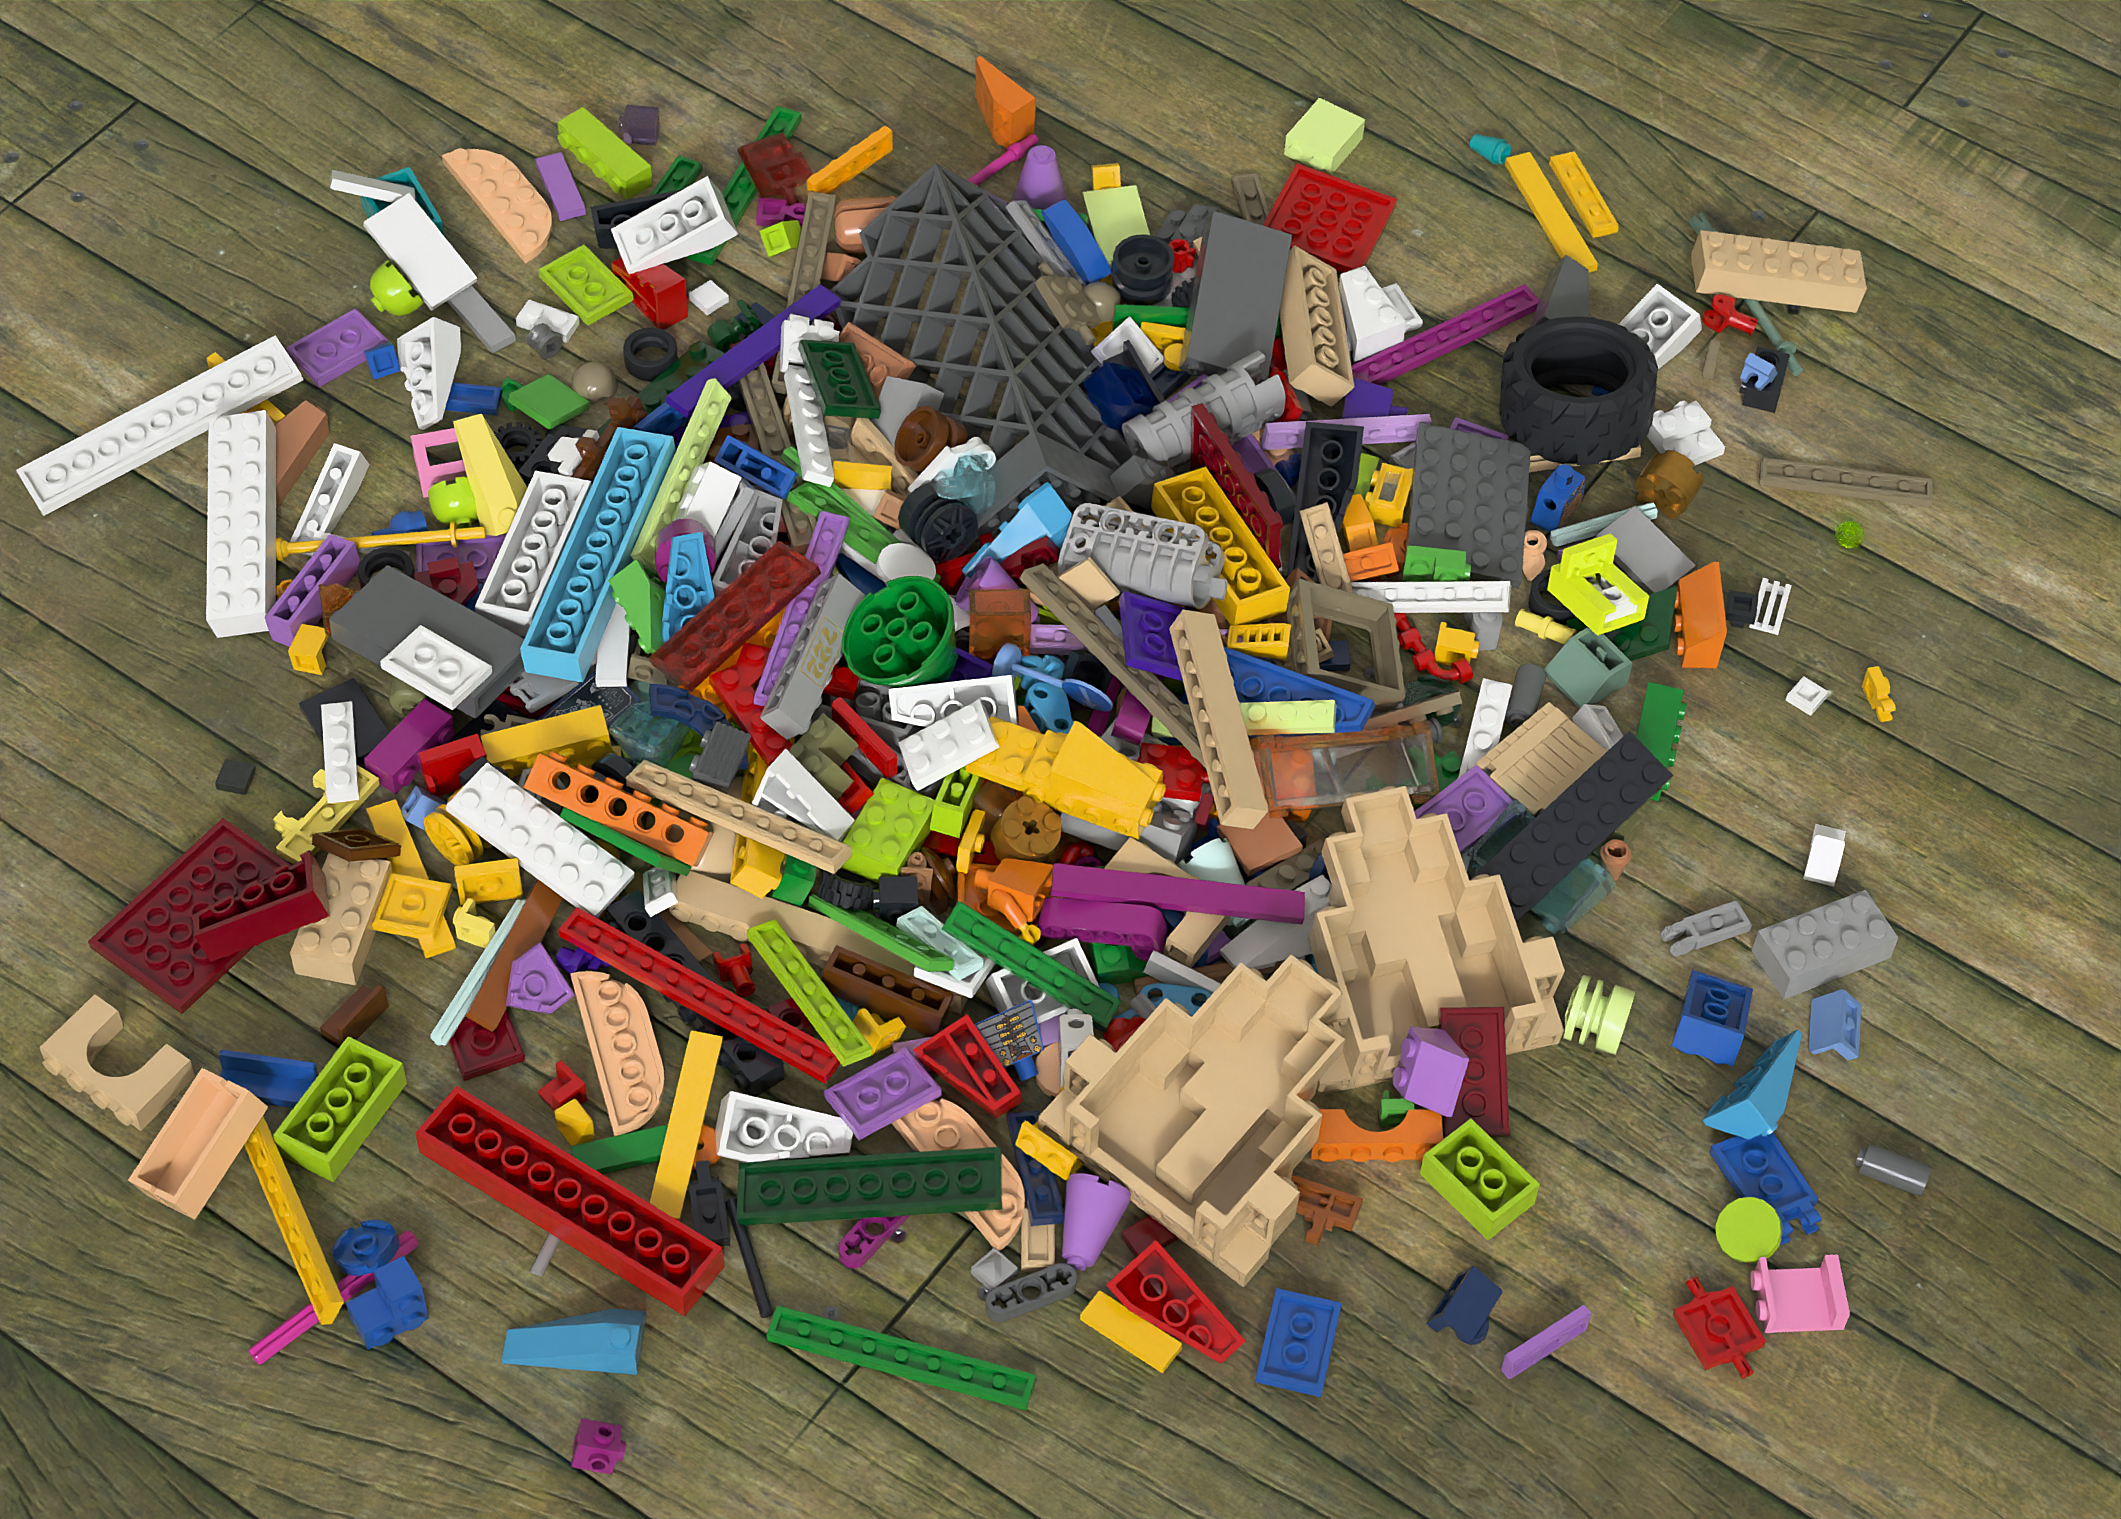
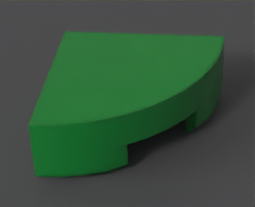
M506 377L502 384V399L505 406L514 413L518 408L508 402L509 394L525 385Z

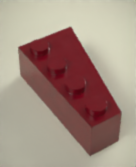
M310 850L301 854L302 860L288 867L285 863L274 869L276 875L261 883H258L256 879L247 884L246 888L237 897L234 898L232 895H228L193 915L194 937L210 962L222 957H228L235 952L259 945L264 941L288 934L295 929L329 917L326 876Z

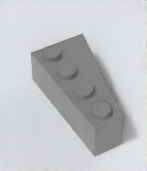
M755 489L712 580L716 604L754 619L767 609L783 499Z

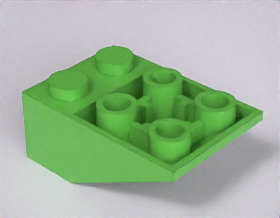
M636 559L608 580L614 590L611 594L614 600L626 611L627 614L624 616L626 622L633 630L637 631L640 637L638 639L640 647L647 654L652 653L663 662L664 660L666 661L661 627L667 583L660 579L655 569ZM677 660V661H672V662H669V663L674 664V665H678V664H679V660Z

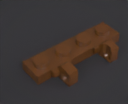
M629 396L627 400L625 398L609 397L605 405H608L610 409L609 414L612 421L597 441L589 437L581 436L575 446L582 461L571 477L589 480L593 484L617 427L634 430V425L648 416L639 397Z

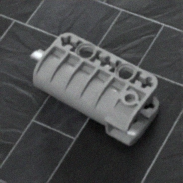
M1084 503L1076 508L1060 551L1058 575L1090 557L1120 592L1126 591L1152 599L1199 609L1205 607L1211 598L1225 599L1227 580L1219 578L1225 562V554L1217 544L1209 541L1208 535L1201 527L1091 503ZM1089 513H1091L1095 518L1100 519V521L1097 522L1095 520L1089 519L1086 521L1085 524V522L1082 520V517L1088 516ZM1120 517L1121 522L1112 521L1111 519ZM1173 528L1174 533L1165 532L1164 530ZM1082 541H1086L1085 546L1079 548V544ZM1213 551V553L1216 555V558L1210 559L1208 562L1205 559V556L1211 555Z

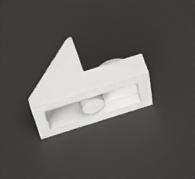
M1815 824L1803 879L1834 887L1845 846L1844 838L1846 831Z

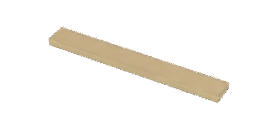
M643 760L626 777V785L830 873L835 874L852 856V848L846 844L647 760Z

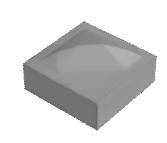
M994 1247L971 1267V1274L991 1291L996 1287L1007 1284L1018 1274V1268Z

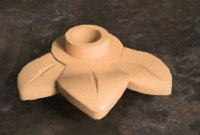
M1536 530L1525 532L1522 570L1529 581L1534 580L1544 570L1546 565L1543 554L1547 549V539L1543 533ZM1529 541H1537V542H1538V543H1537L1536 545H1534V546H1531V545L1528 544Z

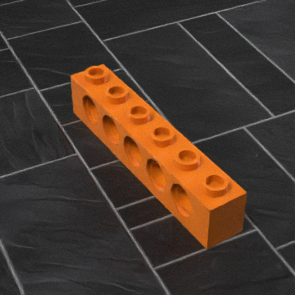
M550 750L548 755L538 754L523 788L692 867L699 866L714 833L706 829L708 823L691 816L690 820H686L678 816L680 810L665 803L661 807L650 803L652 797L640 791L634 790L633 794L622 790L624 784L609 777H606L605 781L594 777L595 770L582 764H578L577 768L566 764L567 757ZM563 772H566L571 780L569 787L565 790H562L557 784V778ZM591 785H594L599 792L598 799L593 803H590L585 797L586 789ZM619 798L625 800L627 804V810L622 816H618L613 810L614 802ZM647 811H650L655 816V824L651 829H646L641 822L643 814ZM676 824L681 826L684 831L682 840L677 843L670 838L669 834L670 829Z

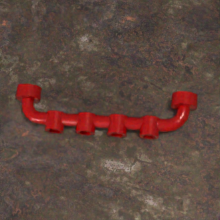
M1398 561L1397 565L1399 572L1385 575L1387 578H1391L1395 575L1400 574V566ZM1381 576L1371 578L1369 582H1381ZM1394 613L1396 626L1401 631L1397 635L1400 646L1403 650L1412 647L1416 653L1412 655V661L1419 672L1427 669L1435 679L1446 682L1457 680L1460 684L1473 679L1472 669L1465 658L1452 662L1450 670L1441 669L1436 663L1433 652L1423 644L1418 630L1415 627L1412 628L1408 622L1406 614Z

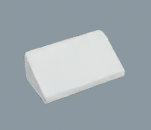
M1584 704L1572 718L1574 724L1606 750L1613 747L1623 737L1606 706Z

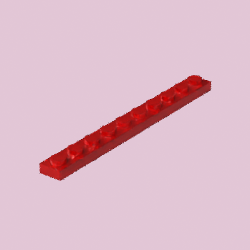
M578 907L558 929L559 937L824 1084H826L841 1064L828 1045Z

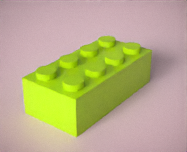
M348 1036L274 1133L275 1144L281 1157L334 1183L407 1084L403 1063Z

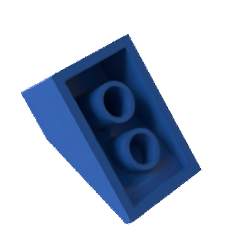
M1692 970L1675 1028L1672 1047L1678 1048L1686 1054H1696L1709 1058L1716 1064L1733 1066L1745 1035L1753 989Z

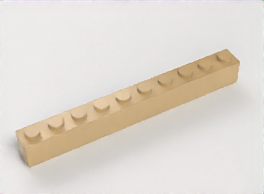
M689 871L687 876L680 874L677 879L678 903L669 907V915L674 916L679 921H689L701 925L709 931H718L730 935L738 941L751 942L747 937L748 928L776 919L807 962L818 965L822 969H824L835 946L838 945L917 978L914 976L915 964L829 917L767 896L762 899L737 886L693 871ZM917 978L954 994L949 1011L961 1014L969 997Z

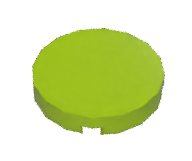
M1754 1197L1739 1198L1729 1203L1719 1214L1716 1223V1238L1722 1250L1733 1260L1745 1263H1758L1759 1258L1766 1257L1767 1259L1779 1248L1782 1240V1221L1776 1210L1764 1200Z

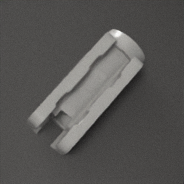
M1255 351L1229 365L1226 373L1220 376L1213 374L1202 381V386L1196 389L1189 387L1178 393V399L1171 403L1163 401L1154 406L1153 412L1147 416L1139 414L1123 423L1122 430L1127 445L1133 456L1135 455L1146 460L1149 459L1162 466H1168L1175 475H1178L1190 468L1192 406L1203 403L1207 411L1214 414L1217 426L1221 432H1225L1228 435L1230 445L1265 427L1266 423L1276 421L1283 414L1286 396L1279 375L1276 374L1256 385L1262 375L1260 364L1265 361L1266 356L1261 351Z

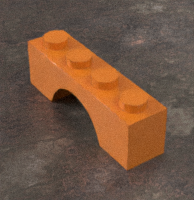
M1319 1109L1322 1114L1318 1141L1310 1149V1159L1323 1162L1335 1160H1353L1356 1162L1368 1160H1386L1388 1162L1418 1160L1422 1162L1424 1154L1443 1140L1441 1114L1432 1110H1408L1404 1120L1397 1127L1388 1131L1372 1132L1355 1125L1348 1118L1344 1109Z

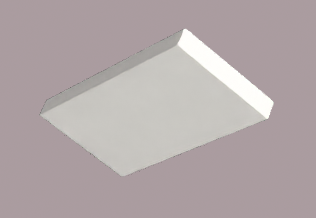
M410 193L364 221L363 226L431 311L477 282L476 275Z

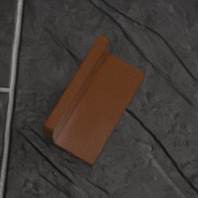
M363 984L320 1027L321 1034L339 1047L348 1036L357 1040L389 1007L385 988L378 984L371 990Z

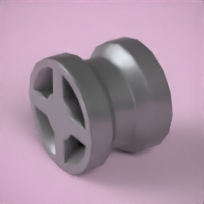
M545 323L536 325L529 332L526 339L527 344L532 349H537V353L543 359L555 356L563 344L562 338L557 333H552V329Z

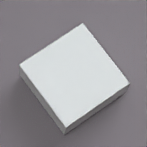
M712 280L689 293V300L706 315L729 302L728 295Z
M1803 676L1787 694L1786 701L1811 716L1827 698L1829 691Z

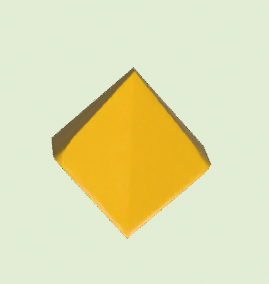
M573 1099L555 1110L556 1127L570 1146L587 1143L594 1139L593 1120L577 1100Z

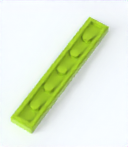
M773 919L748 928V939L844 1067L871 1056L872 1047L777 920Z

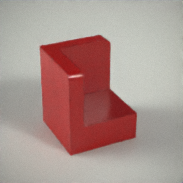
M560 1060L555 1064L557 1077L538 1091L539 1097L554 1112L573 1099L577 1100L580 1105L587 1101L585 1083Z

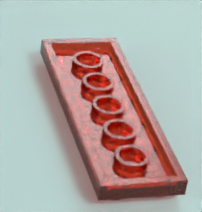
M781 541L776 542L649 657L651 664L692 692L822 574L818 565Z

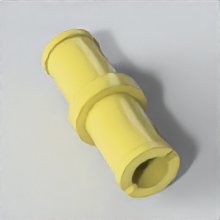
M1523 608L1519 611L1515 621V626L1534 632L1543 640L1549 638L1564 645L1572 636L1577 634L1576 629L1556 623L1552 617L1546 616L1544 618Z

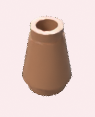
M1616 839L1610 840L1601 848L1602 877L1609 882L1619 879L1621 873L1631 860V851L1625 842Z

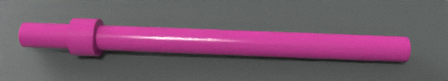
M1031 134L1021 142L1013 143L1006 149L1003 155L967 180L978 186L1010 162H1016L1025 156V152L1039 142L1038 137L1035 134Z

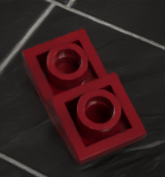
M1045 536L1020 548L1002 561L1000 566L1018 586H1021L1024 583L1019 578L1024 570L1043 563L1049 566L1058 562L1060 549Z

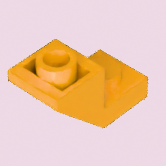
M1361 493L1355 494L1351 498L1340 526L1344 531L1348 553L1378 546L1373 519Z

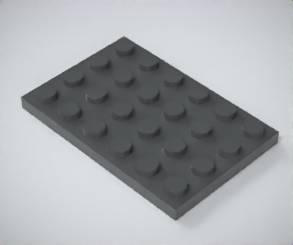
M1419 423L1416 433L1406 550L1407 545L1466 551V564H1471V580L1510 581L1512 588L1519 589L1522 582L1531 451L1520 442Z

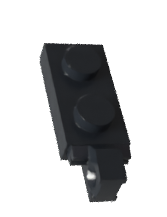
M709 1160L695 1162L697 1180L690 1181L689 1185L694 1230L721 1247L729 1246L730 1237L722 1181L719 1180V1177L711 1178Z

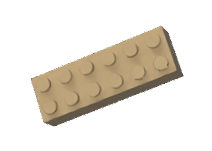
M1700 230L1691 253L1695 288L1698 293L1722 294L1744 299L1856 313L1867 290L1861 253L1858 250Z
M1294 246L1289 250L1279 309L1289 384L1295 389L1302 390L1311 395L1315 400L1322 401L1332 407L1354 388L1337 272L1333 267Z

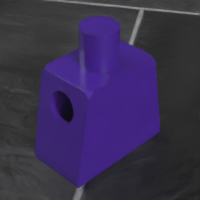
M1353 378L1354 388L1346 394L1342 419L1407 415L1408 408L1391 405L1393 391L1390 388Z

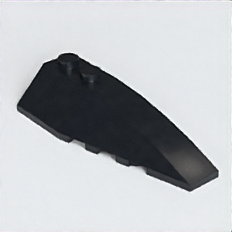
M1306 421L1286 579L1294 569L1299 568L1315 583L1319 582L1300 511L1328 502L1338 534L1358 483L1364 426Z

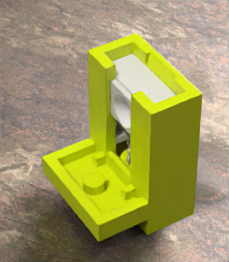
M1611 533L1564 548L1561 563L1551 567L1547 590L1597 636L1644 620L1649 595L1613 564L1618 539Z

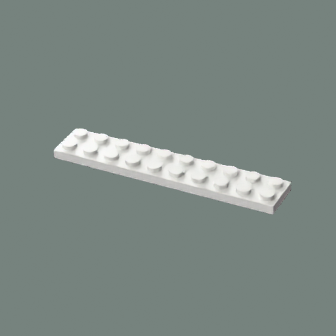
M275 335L24 465L16 471L42 515L45 516L209 430V418L240 414L303 381V378Z

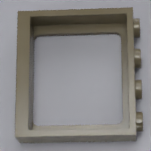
M1298 578L1290 589L1286 610L1287 622L1291 624L1289 640L1293 671L1372 699L1375 703L1374 710L1386 712L1395 709L1405 699L1406 687L1403 682V665L1400 661V642L1397 639L1393 604ZM1313 615L1363 628L1370 633L1377 684L1319 668Z

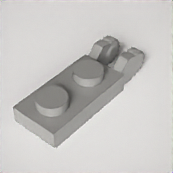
M1733 901L1683 918L1681 922L1664 928L1660 935L1664 941L1677 939L1684 933L1687 935L1688 938L1675 942L1669 948L1672 956L1677 957L1689 953L1692 949L1696 950L1749 932L1752 924L1739 902Z

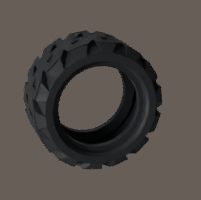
M1574 316L1542 321L1540 325L1535 327L1530 326L1517 335L1516 342H1511L1503 355L1499 414L1502 416L1501 424L1509 437H1516V442L1523 443L1531 451L1532 455L1534 453L1540 455L1544 460L1560 464L1591 465L1622 457L1628 454L1631 448H1636L1640 445L1652 426L1658 372L1656 358L1650 352L1648 344L1637 334L1630 333L1626 327L1611 321L1600 320L1594 317ZM1580 383L1592 386L1597 385L1611 393L1596 397H1572L1561 395L1545 388L1558 384Z

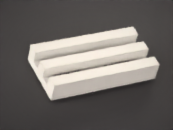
M1763 578L1758 594L1756 620L1754 625L1750 624L1749 627L1778 635L1792 585L1786 584L1785 587L1779 586L1780 582L1774 581V584L1768 583L1769 579ZM1765 591H1769L1771 595L1763 623L1757 622L1762 601ZM1780 594L1782 599L1775 625L1771 626L1768 624L1776 595Z

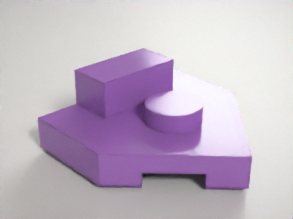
M541 942L536 943L512 961L506 1006L550 1014L575 996Z

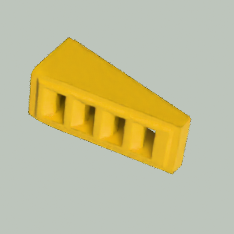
M1291 624L1231 625L1229 627L1227 648L1250 656L1286 660ZM1237 636L1243 637V642L1236 643ZM1249 638H1255V642H1249Z

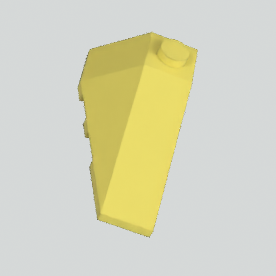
M482 414L455 420L453 424L468 481L475 497L480 527L485 526L486 535L497 536L507 533L528 487Z

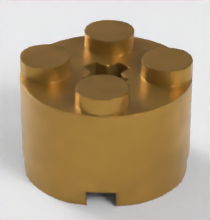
M1666 450L1663 454H1659V451L1655 452L1636 480V488L1639 493L1637 499L1642 505L1650 502L1654 503L1656 508L1662 510L1665 516L1676 519L1679 514L1686 511L1704 483L1701 471L1697 474L1693 469L1695 464L1681 453L1672 450Z
M1023 796L1019 800L1012 802L996 821L991 831V841H993L994 852L1000 861L1005 858L1043 863L1060 840L1062 825L1060 816L1045 803H1038L1028 796Z

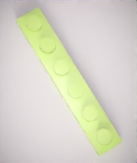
M1335 700L1240 703L1244 724L1247 727V735L1335 733L1337 707ZM1184 704V706L1191 712L1189 704ZM1153 716L1151 731L1153 737L1173 738L1174 736L1170 734L1169 730Z

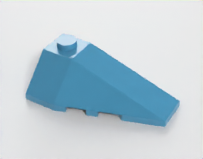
M1048 482L1027 496L1017 506L1020 511L1009 523L1004 521L999 527L1001 533L992 543H985L962 569L965 578L967 576L971 578L977 572L974 567L984 557L990 556L1000 564L1020 548L1045 536L1061 551L1073 515Z
M702 532L672 537L661 627L666 662L716 653L724 646Z
M1799 1029L1775 1040L1753 1063L1755 1068L1744 1076L1739 1077L1733 1083L1737 1089L1728 1098L1723 1095L1713 1104L1702 1119L1705 1125L1748 1140L1760 1134L1765 1137L1778 1127L1777 1121L1785 1111L1802 1037Z
M612 1308L509 1329L506 1334L502 1363L637 1375L647 1312Z

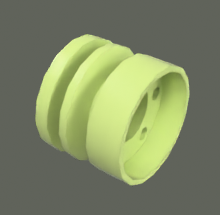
M1583 975L1581 981L1572 992L1566 1010L1563 1039L1571 1041L1575 1029L1579 1028L1582 1029L1579 1044L1583 1045L1590 1032L1597 1034L1596 1049L1616 1055L1636 991L1615 985L1609 997L1602 996L1603 981L1598 980L1594 993L1589 992L1588 987L1591 977Z

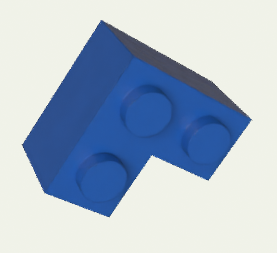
M404 1256L374 1270L373 1274L377 1287L346 1303L350 1320L368 1350L374 1346L387 1344L394 1336L406 1330L416 1329L425 1320L429 1319L422 1286Z

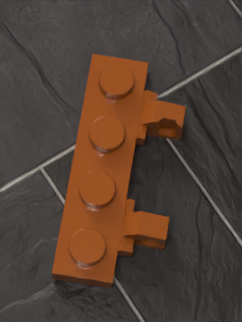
M1292 1174L1291 1181L1300 1192L1296 1213L1305 1215V1221L1311 1222V1227L1307 1231L1306 1242L1318 1246L1324 1229L1332 1232L1334 1226L1352 1232L1362 1206L1363 1198Z

